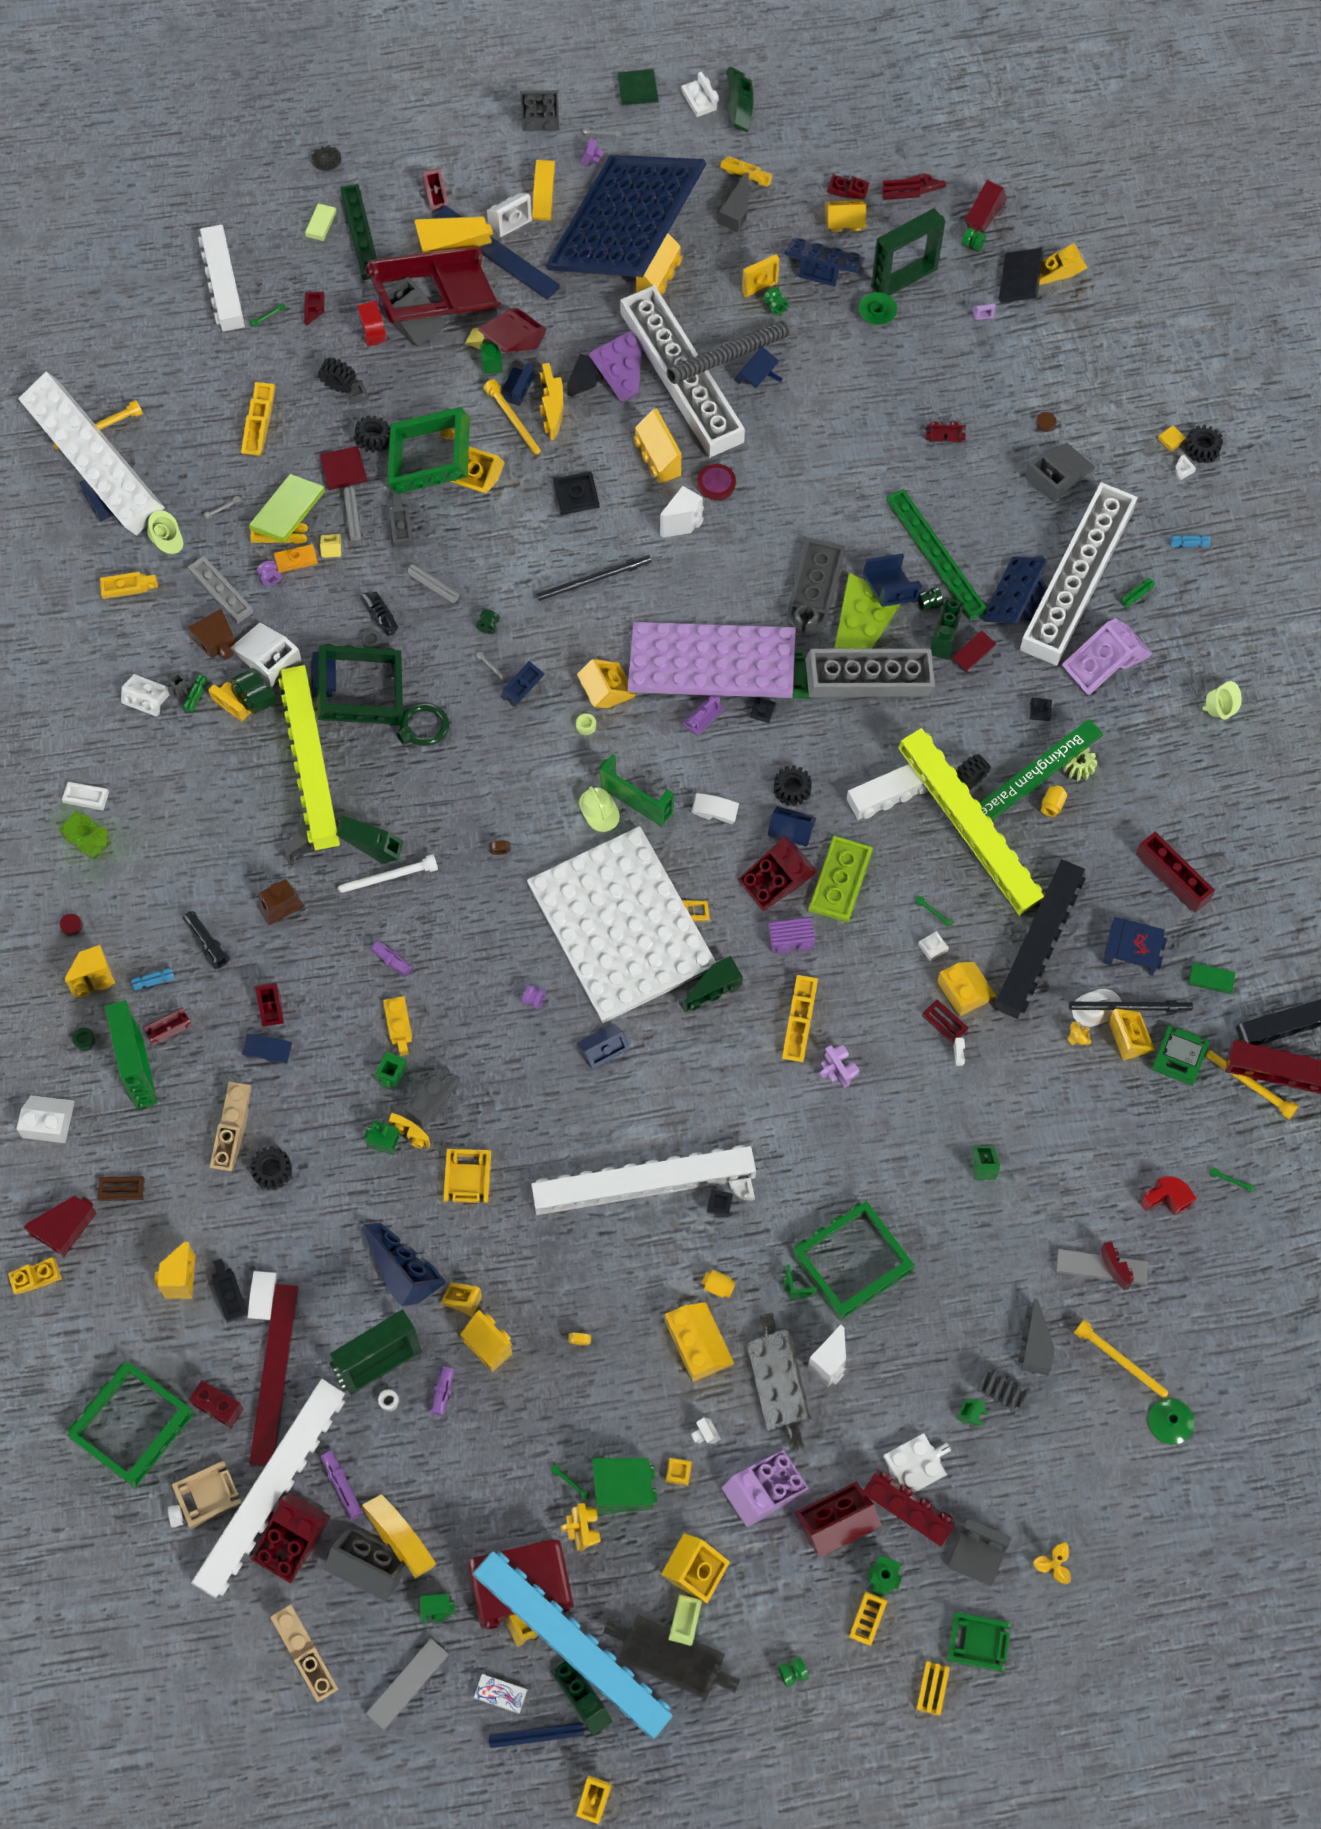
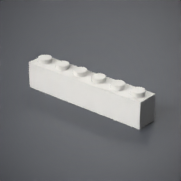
M223 224L201 228V237H198L200 248L205 250L201 254L203 263L208 264V267L204 268L207 279L211 278V282H208L210 294L214 293V297L211 298L213 309L218 311L214 313L216 324H221L222 332L244 328L243 315Z

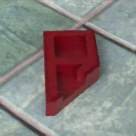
M926 173L909 177L921 179V194L946 187V181L936 180Z
M305 292L304 323L309 325L325 311L324 292Z

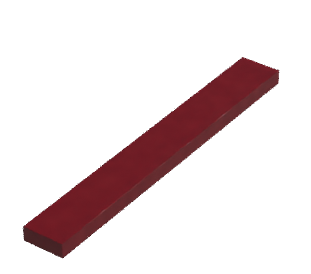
M275 1284L249 1461L250 1466L265 1467L276 1450L299 1290L298 1286Z

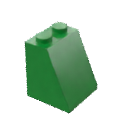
M649 1458L592 1459L598 1515L653 1510V1503L658 1501L657 1490L651 1486V1479H655L654 1465H649Z

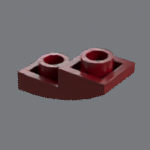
M832 174L827 193L850 199H865L870 182L852 176L851 180Z
M981 630L952 658L968 672L997 644Z
M1112 1241L1103 1243L1100 1251L1107 1269L1123 1290H1128L1134 1281L1132 1269L1128 1268L1127 1261L1118 1263L1120 1260L1117 1248H1114Z

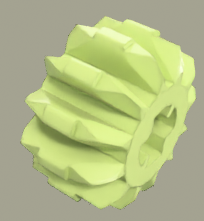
M1089 747L1063 766V773H1069V779L1075 776L1077 781L1081 777L1087 780L1089 775L1094 774L1097 760H1095V753H1089Z

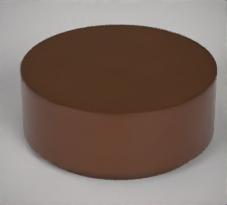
M1043 412L1038 415L1036 426L1040 431L1050 432L1055 428L1056 417L1052 413Z
M504 840L491 842L489 844V851L494 855L507 854L511 851L510 842Z

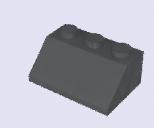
M352 1524L331 1547L324 1567L325 1571L335 1577H339L384 1601H387L395 1591L407 1569L405 1562L399 1561L389 1544L385 1545L382 1539Z

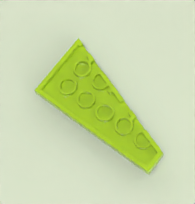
M849 573L834 649H874L901 604L881 607L867 581Z

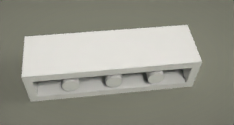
M908 764L848 790L847 802L858 820L862 818L867 819L882 809L884 811L888 810L898 802H906L912 796L919 793L925 794L929 790L911 765Z

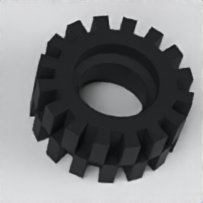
M327 358L318 372V378H320L321 383L324 382V385L326 387L329 386L331 390L335 389L336 392L341 391V393L350 390L356 374L351 366H347L346 362L342 363L340 359L336 361L335 358Z
M368 415L366 419L362 417L357 421L354 440L360 449L364 447L366 452L371 449V453H375V449L380 452L388 446L390 425H388L387 421L383 422L381 417L376 419L377 416L373 415V418H370V415ZM366 432H375L378 436H370Z
M1200 425L1196 426L1195 429L1192 428L1185 442V452H1188L1187 456H1193V461L1199 459L1198 463H1201L1202 460L1208 463L1209 459L1211 462L1218 457L1223 443L1221 433L1217 434V429L1213 431L1212 426H1209L1208 429L1206 425H1203L1202 428H1200ZM1199 440L1207 441L1211 445V447L1203 448L1200 447L1196 442Z
M975 754L969 757L967 761H964L961 766L957 767V777L961 783H965L968 789L971 790L973 786L975 787L977 783L983 781L982 779L990 772L991 766L980 754Z
M792 765V769L786 766L785 771L780 769L779 774H776L774 793H776L775 797L777 799L780 798L782 804L786 801L787 806H790V802L793 803V806H797V802L801 805L804 800L807 801L811 793L812 782L806 770L802 772V767L799 766L797 770L795 765ZM794 780L799 782L801 787L798 791H789L785 788V783Z
M270 1146L269 1150L266 1147L262 1148L263 1152L261 1153L257 1151V1156L252 1158L253 1163H250L251 1173L255 1182L260 1187L264 1186L267 1190L270 1187L276 1190V1186L280 1185V1187H283L284 1182L288 1183L289 1176H292V1164L285 1151L282 1152L281 1148L278 1147L274 1149V1146ZM269 1161H276L280 1164L278 1173L272 1176L266 1175L263 1172L264 1165Z

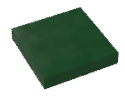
M654 69L617 72L622 105L658 102Z

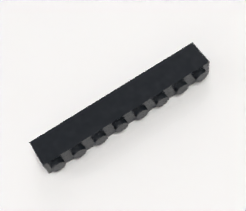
M1061 859L996 1000L995 1010L1018 1019L1020 1013L1025 1014L1030 1003L1026 1001L1028 995L1033 996L1038 985L1035 983L1037 976L1042 977L1046 968L1043 962L1045 958L1050 959L1054 950L1051 945L1053 941L1058 942L1062 933L1059 927L1061 923L1066 924L1070 912H1067L1069 905L1074 906L1078 897L1075 892L1077 888L1082 889L1086 880L1083 877L1084 868Z

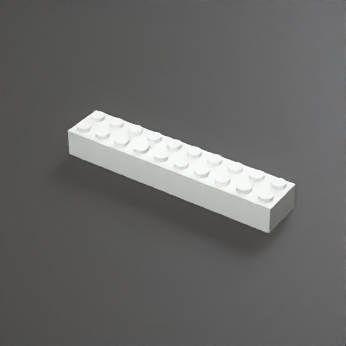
M655 285L621 299L620 309L622 317L642 346L644 353L709 458L744 443L745 429L708 370L676 384L669 381L666 374L668 367L696 357L698 354Z
M45 372L18 398L126 529L138 535L148 525L150 515L155 511L165 508L61 383L48 372Z
M1102 482L1100 483L1022 639L1020 651L1056 666L1058 665L1134 511L1138 497Z

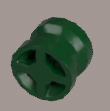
M482 610L480 613L481 619L477 622L476 628L485 634H494L500 616L492 610Z

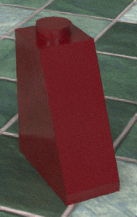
M986 180L965 219L968 227L975 229V232H985L1007 200L1004 187Z
M74 1195L27 1223L24 1229L30 1236L65 1257L97 1213L93 1208L94 1204L85 1197L80 1199Z

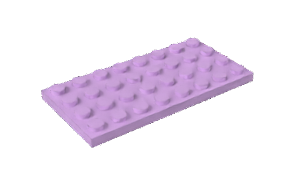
M633 622L628 692L793 698L796 627Z

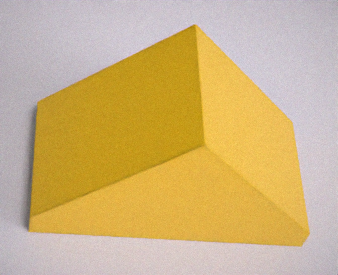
M450 1283L440 1303L473 1317L482 1298L481 1290L478 1286Z
M588 1775L576 1816L599 1824L612 1789V1784Z

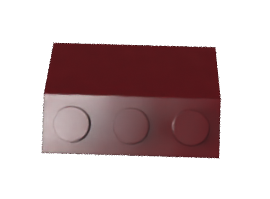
M857 1481L795 1512L811 1547L819 1558L882 1527L874 1503L862 1493L863 1489Z

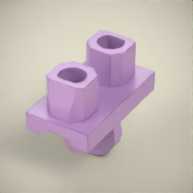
M830 1045L825 1048L826 1053L824 1056L826 1060L821 1063L824 1069L820 1075L822 1078L829 1077L832 1082L839 1079L845 1088L859 1074V1069L854 1062L847 1066H844L841 1062L849 1057L844 1045L834 1049Z

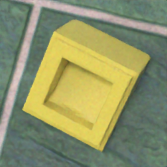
M473 328L465 344L481 349L480 345L485 344L484 335L478 331L479 328Z
M341 534L321 535L320 549L323 558L341 556Z

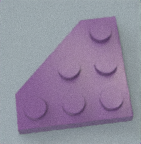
M631 331L593 350L589 354L622 403L639 392L642 346Z

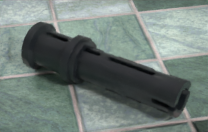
M194 911L187 912L183 916V920L201 943L202 952L210 958L213 968L219 969L229 962L230 957L220 948V942L211 937Z

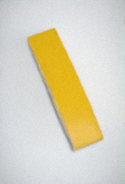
M255 382L253 399L251 398L249 415L246 416L241 454L262 455L273 407L275 384Z
M797 975L782 1059L804 1062L818 978Z
M382 1494L361 1506L385 1545L389 1544L399 1561L405 1562L414 1578L435 1567L436 1562L424 1544Z

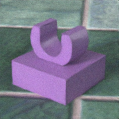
M590 138L584 149L581 164L587 166L590 160L593 163H599L603 150L595 148L597 141Z

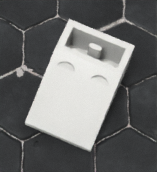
M262 623L257 624L230 647L251 669L255 668L271 687L279 681L278 678H282L281 669L295 667L302 661L299 649L292 642Z

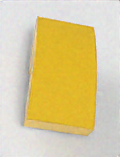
M391 1113L389 1118L390 1126L399 1128L400 1134H405L406 1132L408 1142L413 1147L420 1149L423 1147L430 1148L429 1137L420 1127L400 1115Z
M53 1257L33 1266L27 1264L8 1273L14 1294L35 1290L62 1279L57 1260Z

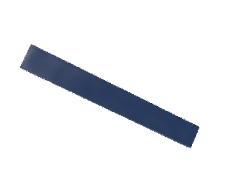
M445 205L433 216V219L464 217ZM491 237L492 243L479 246L483 256L546 300L560 288L559 283Z

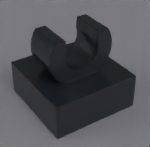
M756 697L750 718L770 723L776 702L770 701V699L765 697Z
M1031 698L1029 720L1050 721L1052 700Z
M711 1189L707 1213L729 1217L733 1193Z

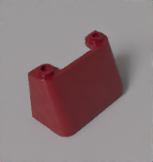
M548 1540L500 1551L509 1559L507 1564L513 1570L518 1568L527 1576L526 1582L531 1586L536 1584L545 1592L543 1597L549 1603L553 1600L563 1609L561 1613L568 1612L570 1608L574 1607L560 1540ZM487 1554L470 1559L468 1561V1568L481 1629L492 1630L500 1627L504 1617L515 1614L472 1575L489 1555Z

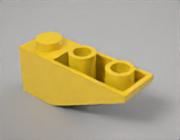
M1075 243L1043 260L1039 285L1070 278L1088 268L1082 253Z

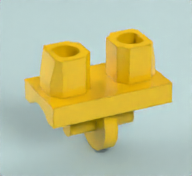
M579 1503L577 1507L571 1509L572 1515L566 1516L567 1524L562 1525L560 1528L561 1532H568L569 1540H575L576 1551H583L589 1546L600 1542V1533L598 1530H588V1523L597 1521V1509L586 1507L585 1503Z

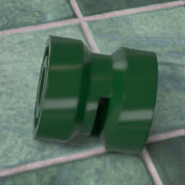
M937 586L927 592L924 590L920 592L918 604L922 611L929 610L931 606L937 608L943 605V597Z

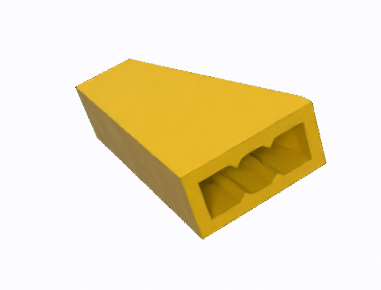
M484 217L414 220L423 253L475 245L483 246L492 243L490 235H493L490 223L486 224Z

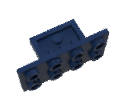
M802 238L792 239L784 252L785 255L802 259L798 277L835 286L837 283L839 269L858 273L865 260V257L858 253L842 252L840 248L835 247L827 248L821 243H808Z
M1012 557L987 607V611H985L982 617L983 621L1017 624L1021 615L1024 616L1025 620L1032 621L1048 589L1041 578L1048 562L1047 559Z

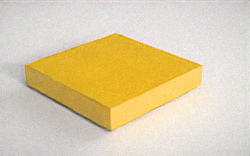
M777 254L743 269L742 294L745 298L778 283L780 258Z

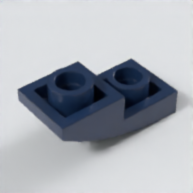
M247 1034L242 1055L265 1059L269 1062L287 1064L292 1042Z

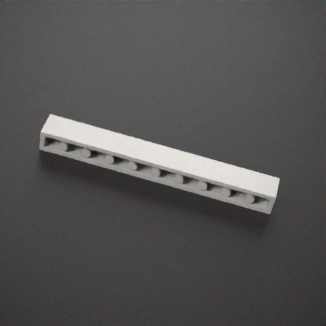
M738 1145L731 1150L715 1149L708 1154L697 1152L684 1158L673 1156L666 1161L650 1160L643 1165L627 1164L619 1169L608 1167L602 1169L601 1172L595 1173L584 1171L578 1176L561 1175L558 1179L554 1180L543 1178L531 1184L536 1215L724 1184L730 1180L751 1177V1179H754L756 1177V1168L751 1146Z
M323 1379L318 1382L191 1584L213 1598H216L218 1594L224 1595L230 1585L227 1582L231 1574L236 1575L243 1564L240 1559L244 1553L249 1555L256 1544L253 1541L254 1537L258 1532L262 1534L267 1527L269 1521L266 1518L270 1512H275L283 1491L288 1493L295 1481L292 1480L295 1472L300 1473L305 1467L307 1460L304 1458L309 1451L313 1453L320 1443L317 1439L321 1431L326 1433L333 1421L330 1420L331 1415L334 1411L338 1413L344 1405L345 1401L342 1398L345 1393Z

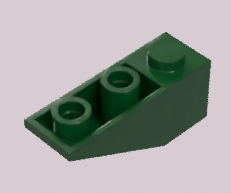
M945 598L931 643L932 656L949 660L964 602Z
M345 816L341 817L336 836L381 864L399 860L404 842L388 831Z
M731 956L710 966L684 1000V1012L689 1010L695 1011L703 1003L708 1001L714 1002L727 992L733 993L740 989L743 976Z
M567 1661L551 1670L552 1675L593 1736L613 1722L606 1707L587 1680Z

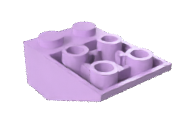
M784 1450L735 1474L722 1487V1490L746 1527L766 1518L809 1489Z

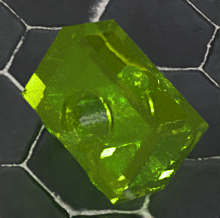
M76 811L59 830L65 840L95 861L111 844L108 837L109 832L102 826L97 827L94 825L93 820L88 815H81ZM85 833H90L88 836L83 837Z

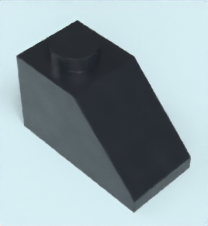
M579 355L567 383L568 396L572 397L597 386L599 380L603 379L602 373L590 356Z

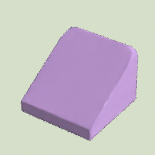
M988 304L972 308L974 319L993 318L996 305Z

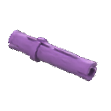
M334 1451L326 1452L320 1456V1459L329 1474L327 1478L330 1482L332 1481L349 1519L354 1520L364 1512L361 1510L345 1477L346 1471L344 1468H341Z

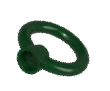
M428 703L417 704L404 712L400 721V729L396 730V735L402 745H406L409 742L419 746L434 745L443 740L447 735L450 724L447 714L436 705ZM423 711L434 713L441 720V729L436 735L429 738L415 736L412 729L408 726V722L414 714Z

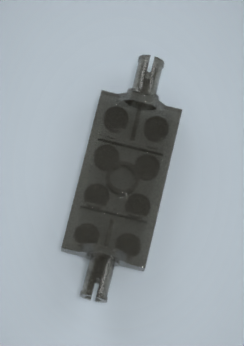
M766 1313L759 1316L764 1335L761 1338L747 1342L766 1430L773 1432L783 1429L787 1432L790 1450H798L799 1447L801 1449L805 1447L800 1427L803 1421L811 1419L791 1330L784 1329L777 1332L774 1314Z
M639 1614L633 1626H629V1628L611 1619L608 1620L603 1634L622 1641L624 1645L618 1658L619 1661L704 1700L707 1699L712 1685L715 1686V1684L732 1691L734 1694L736 1693L741 1679L721 1671L722 1668L720 1666L725 1657L724 1653L694 1639L692 1646L668 1640L671 1629Z

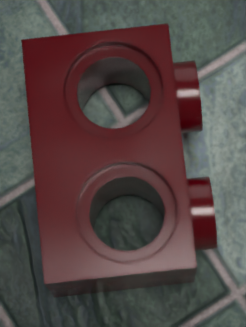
M203 1380L200 1381L189 1398L193 1407L232 1429L244 1410L240 1402Z

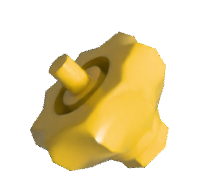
M1072 1022L1070 1025V1035L1067 1037L1070 1044L1089 1045L1092 1042L1091 1036L1088 1033L1090 1028L1088 1026L1086 1028L1083 1027L1080 1022Z

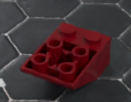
M513 308L504 311L480 327L478 331L484 335L486 340L494 342L501 351L508 353L538 349L547 329L521 309Z
M783 837L738 880L760 908L765 911L801 887L818 871L792 840Z
M293 1493L286 1495L280 1500L251 1560L291 1584L321 1537L331 1516Z

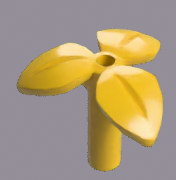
M1067 1542L1060 1543L1052 1550V1561L1046 1556H1039L1033 1561V1566L1042 1573H1047L1053 1568V1578L1062 1584H1069L1071 1581L1069 1570L1060 1566L1069 1556Z

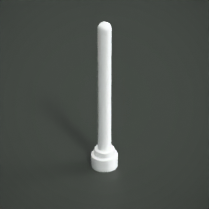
M434 854L426 856L419 863L341 884L338 886V891L340 893L348 892L421 870H425V872L429 870L430 872L437 871L438 867Z

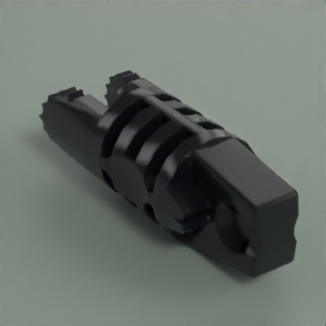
M372 592L371 595L369 593H362L360 596L361 600L377 625L387 636L394 635L398 630V625L377 592Z

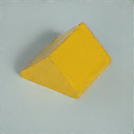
M1123 1009L1113 1010L1108 1023L1123 1061L1154 1052L1155 1049L1141 1013Z

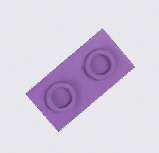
M716 695L713 697L709 696L682 724L699 736L725 710L719 704L720 698Z

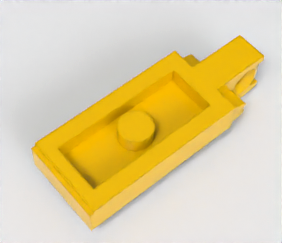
M730 156L722 160L720 168L725 169L727 173L739 174L742 178L746 172L749 173V180H755L761 186L768 187L771 184L773 174L763 171L758 166Z
M140 572L100 578L101 596L103 599L140 594L150 589L158 588V580L156 575L146 576V574H140Z
M405 996L383 1000L391 1043L393 1046L398 1045L400 1056L409 1055L407 1043L412 1042L413 1038Z

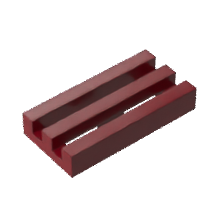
M920 178L883 180V200L920 198L921 196Z
M938 999L922 1013V1017L953 1045L955 1038H961L969 1029ZM937 1007L961 1030L958 1031L953 1025L949 1023V1021L946 1018L940 1015L934 1008Z

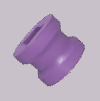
M266 561L257 568L259 576H262L261 581L263 585L272 586L281 580L282 576L277 571L274 561Z
M529 984L524 992L522 1004H531L535 1009L539 1010L545 999L546 990L543 988L537 989L534 985Z

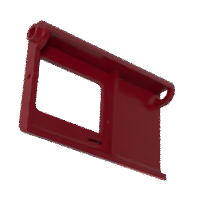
M478 245L369 260L368 265H366V274L368 277L370 276L391 323L497 308L502 305L501 302H497L482 270V253ZM429 276L432 278L442 302L396 309L393 308L382 283L404 280L407 277L411 279Z

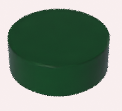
M80 1028L74 1032L72 1041L77 1049L86 1051L94 1046L95 1036L90 1029Z

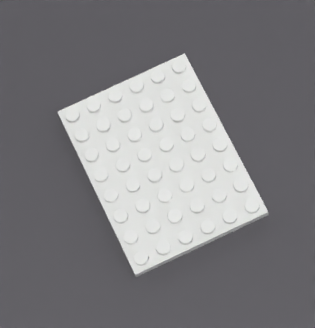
M640 826L527 880V884L602 1024L704 975L710 966L716 963Z

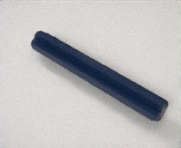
M582 1722L490 1734L489 1746L490 1748L581 1737L584 1735V1725Z

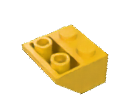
M100 945L79 952L65 977V981L74 998H83L91 992L105 990L111 985L116 984L108 960Z
M478 1310L460 1336L465 1345L493 1373L512 1355L511 1338L503 1329L499 1331L494 1325L496 1322L488 1313L483 1314Z

